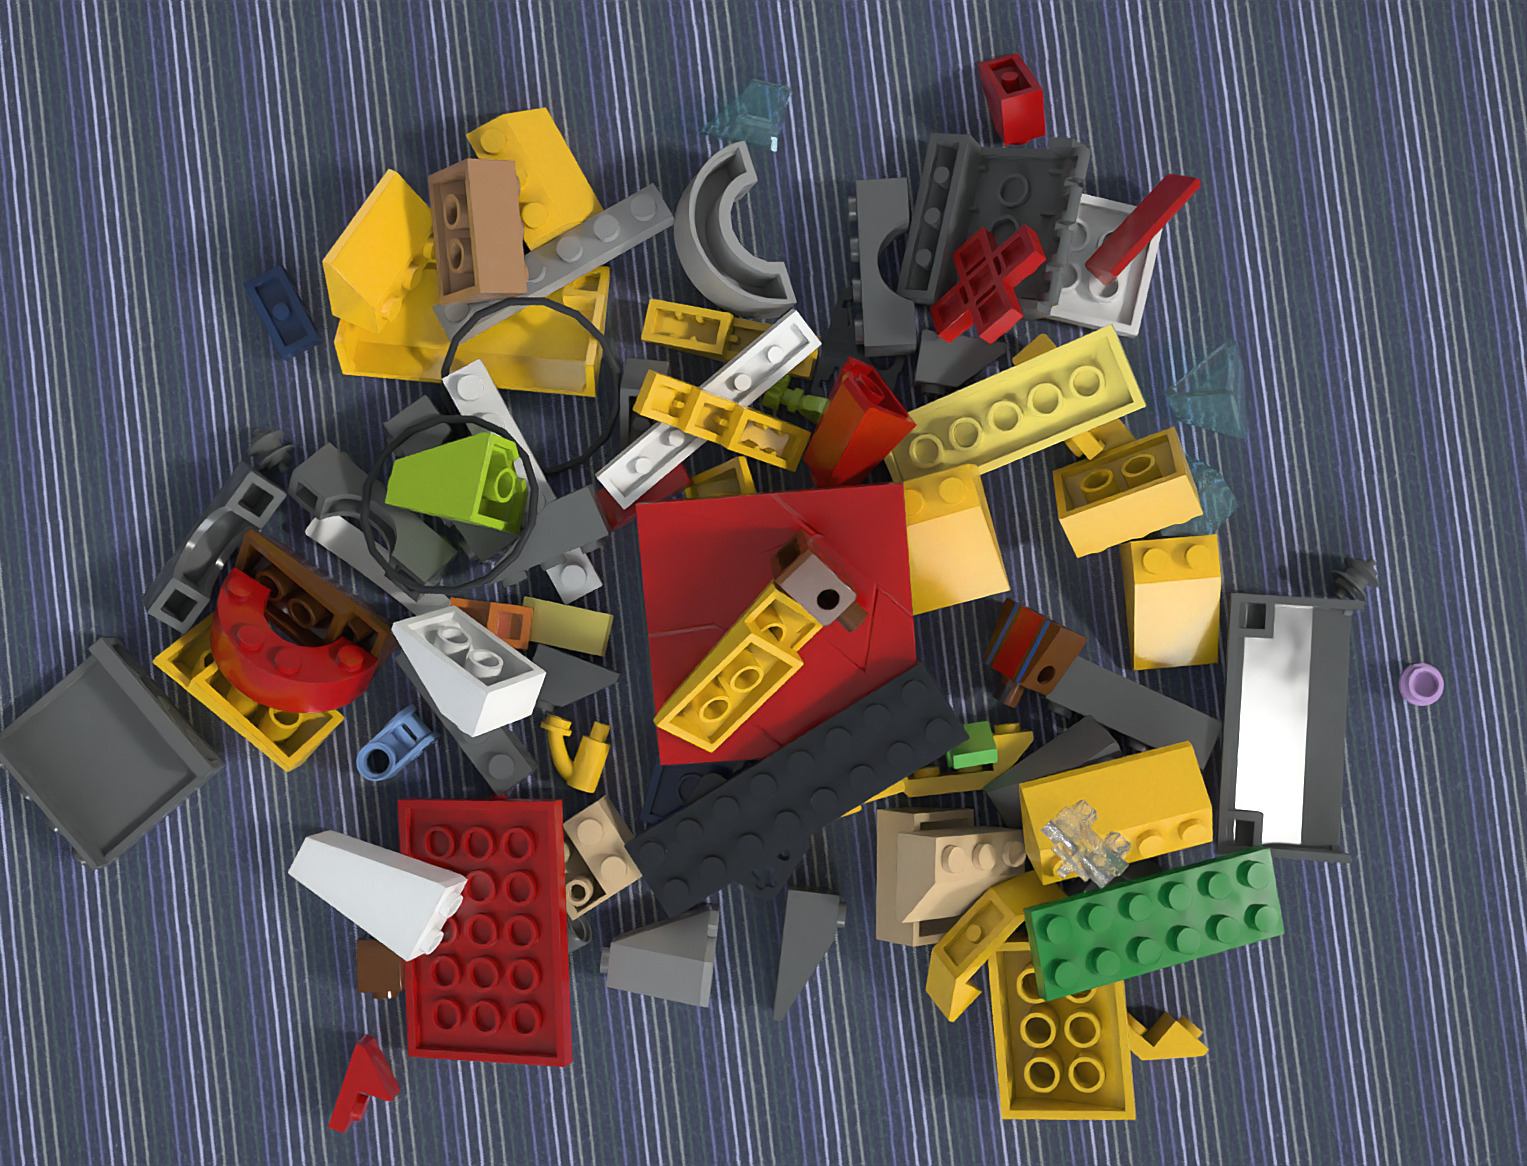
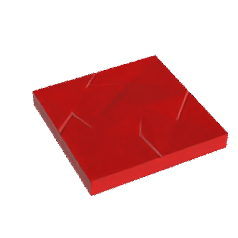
M903 481L645 501L636 504L655 715H657L668 698L772 581L774 575L770 558L801 529L850 577L858 593L855 601L868 613L864 622L852 632H848L836 620L826 627L823 626L797 651L804 665L712 753L657 727L660 765L762 759L917 664Z

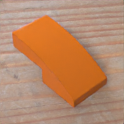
M450 597V606L455 605L512 648L528 650L533 607Z

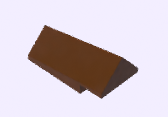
M253 529L244 534L235 567L271 590L264 616L299 646L321 647L330 645L344 636L379 659L373 674L374 677L400 645L391 630L394 621L275 537Z

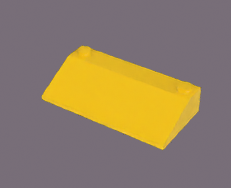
M436 259L428 261L422 271V277L418 286L413 291L409 290L402 300L397 317L392 322L388 321L379 335L340 318L334 345L343 374L442 383L441 369L451 342L432 308L440 303ZM599 266L545 296V298L579 311L604 335L610 267ZM529 305L458 345L449 375L481 359L496 388L596 397L603 349L599 341L575 318L544 305Z

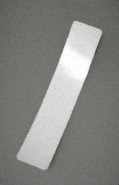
M333 516L318 520L315 517L305 530L306 535L368 577L416 616L450 606L451 600L444 594H425L417 603L384 576L385 571L368 551L364 533L342 517ZM375 542L377 550L388 562V550Z

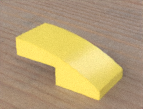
M524 597L523 606L534 608L529 641L605 657L614 615L537 598Z

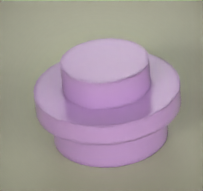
M1425 663L1408 666L1401 673L1398 683L1403 698L1417 706H1426L1436 702L1444 688L1440 672L1435 667Z

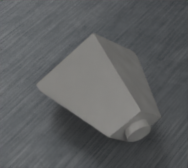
M709 904L679 914L671 920L667 918L614 936L610 948L603 947L600 973L607 974L606 987L700 1007H708L720 904Z

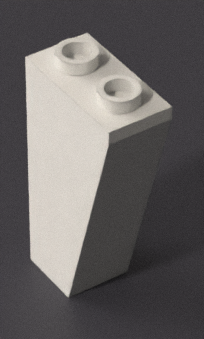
M333 830L306 837L288 871V874L406 961H410L424 953L428 955L436 949L443 938L444 933L441 929L446 919L457 911L463 901V896L460 893L468 880L461 874Z

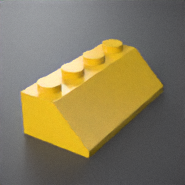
M1189 740L1019 784L1025 852L1043 885L1213 841L1212 805L1193 746Z

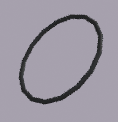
M509 297L476 311L452 337L441 369V379L449 375V370L461 339L485 316L508 306L544 305L575 318L599 341L613 371L614 405L603 434L580 457L553 468H540L544 476H554L585 463L610 438L620 412L621 370L606 337L579 311L545 297ZM442 381L443 406L448 415H456L451 405V395ZM452 423L459 439L469 437L461 423Z
M439 415L406 428L380 452L363 485L360 523L369 553L392 580L421 594L458 595L492 582L520 556L536 524L539 487L529 455L506 429L475 415ZM441 423H473L516 443L517 451L531 488L528 521L513 551L487 575L456 587L424 586L395 572L377 550L368 520L371 488L386 458L411 435Z

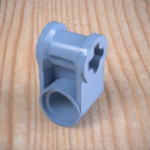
M413 703L394 716L385 725L383 730L359 751L356 759L357 769L366 779L379 781L395 776L409 762L419 757L440 738L441 735L437 730L432 732L415 713L417 708ZM377 749L385 751L389 757V766L383 773L375 771L371 766V755Z

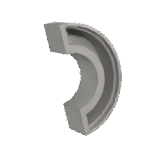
M744 140L726 146L714 154L687 185L680 197L675 212V246L681 265L691 282L715 305L730 313L746 318H778L797 303L784 262H767L753 256L740 245L732 230L730 212L733 202L742 199L758 181Z

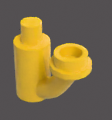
M547 714L546 720L541 721L540 727L547 729L550 752L558 773L567 781V785L585 792L594 793L611 744L606 742L611 726L594 721L590 736H582L576 757L572 761L567 753L563 735H571L570 726L572 722L559 716Z

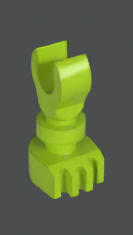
M785 374L766 390L762 405L778 411L780 405L783 404L788 406L786 411L794 414L797 410L802 416L816 425L828 400L812 395L805 396L803 395L804 390L797 387L794 391L789 389L788 386L791 379L789 374Z

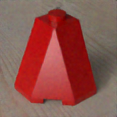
M850 356L842 365L803 456V460L812 471L810 478L819 488L858 485L917 426L874 367Z

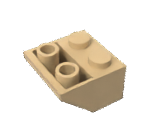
M607 794L563 822L566 909L573 921L642 877V874L624 847L626 842L634 838Z

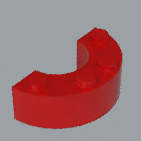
M234 567L220 589L210 627L209 639L212 655L218 668L237 690L254 701L277 710L293 713H319L345 706L356 700L368 689L379 661L377 657L344 636L330 645L316 648L298 646L282 639L269 627L264 617L271 590Z

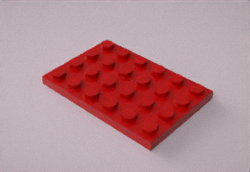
M423 797L399 799L400 854L461 874L468 879L460 893L463 896V901L457 911L446 919L441 929L444 935L436 949L428 955L424 953L410 961L404 960L408 1057L553 1067L568 1066L573 1061L562 799Z

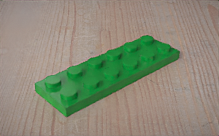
M1260 845L1023 909L1039 997L1045 1001H1051L1285 934L1270 848Z

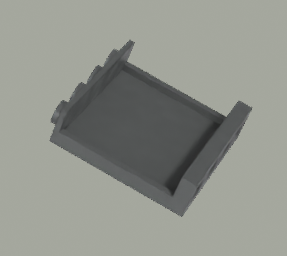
M101 637L88 648L92 653L91 656L0 733V768L8 770L17 780L16 786L22 796L31 802H35L45 813L44 820L49 828L55 833L63 835L72 845V854L76 860L85 867H90L93 871L111 865L226 766L118 638Z

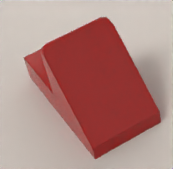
M366 1034L355 1045L328 1125L330 1129L345 1133L355 1120L360 1122L370 1100L368 1095L391 1102L400 1092V1087L374 1036Z

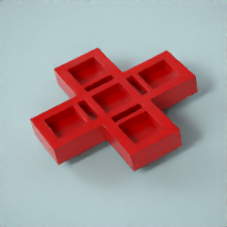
M1026 224L1020 227L999 247L994 235L984 227H981L952 254L960 282L929 308L937 335L950 344L975 323L979 337L992 344L1023 317L1014 287L1027 276L1033 274L1047 260L1036 232Z

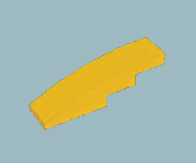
M650 298L641 340L728 363L773 324L736 318L727 312ZM819 347L787 374L792 377L812 380Z
M651 369L647 372L632 409L640 415L675 426L683 432L718 443L729 450L793 472L796 471L811 435V432Z

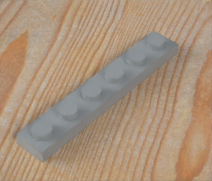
M654 183L524 255V262L529 272L527 293L516 297H545L674 225V217ZM502 300L440 306L439 303L432 308L451 342L452 337L476 311ZM529 305L508 306L481 318L461 339L458 345Z

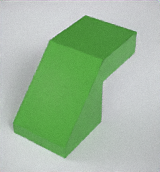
M989 722L964 724L963 726L970 735V739L945 753L948 767H954V769L998 762L997 747Z

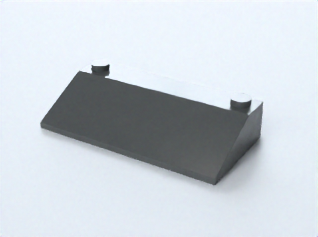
M1230 593L1215 853L1230 854L1260 845L1270 848L1271 858L1351 864V854L1341 851L1340 848L1351 618L1354 611L1364 610L1365 601Z

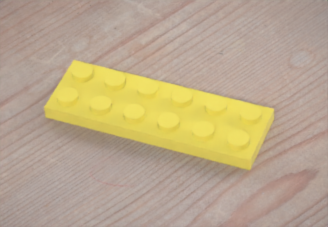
M1110 324L908 412L917 426L884 458L893 482H905L968 463L977 465L979 475H982L1146 407V403L1113 324Z

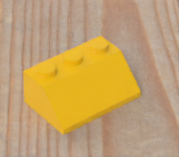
M546 107L502 114L466 134L479 159L515 161L516 175L520 181V194L518 197L520 219L524 224V240L530 251L604 211Z
M387 170L322 261L332 315L378 335L388 321L392 322L395 320L409 290L413 291L418 286L422 277V271L428 261L436 259L431 208L396 171Z
M1174 426L1097 454L1091 460L1086 458L1052 471L1059 521L1077 558L1091 553L1102 552L1108 547L1131 539L1142 538L1151 532L1174 524H1182L1191 518L1203 515L1197 488Z

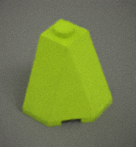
M482 432L395 460L392 474L388 480L385 503L419 513L519 535L529 492L525 479L518 478L514 461L519 458L516 443L492 433Z

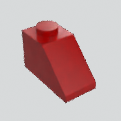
M1015 53L978 63V71L993 127L1004 145H1023L1034 138L1046 136L1043 89L1020 55Z

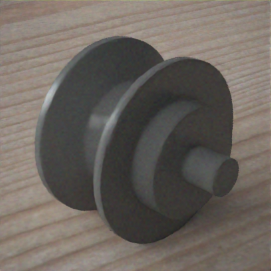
M260 428L255 429L252 432L255 438L250 442L251 446L246 452L247 456L260 457L262 461L257 468L259 472L268 470L274 472L279 469L282 474L286 473L289 470L286 464L291 460L292 457L290 455L294 452L295 447L293 445L283 446L280 440L284 435L283 430H266L262 432Z
M1347 556L1344 558L1347 569L1344 572L1337 570L1331 572V576L1335 581L1333 584L1338 590L1334 595L1340 600L1345 596L1351 600L1356 598L1360 601H1365L1367 597L1363 589L1367 585L1372 587L1380 585L1376 577L1377 572L1373 568L1376 562L1372 558H1368L1365 561L1361 558L1354 559Z

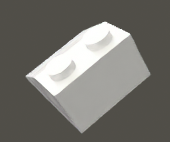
M455 605L393 623L391 629L438 709L464 733L475 737L532 714L546 672Z

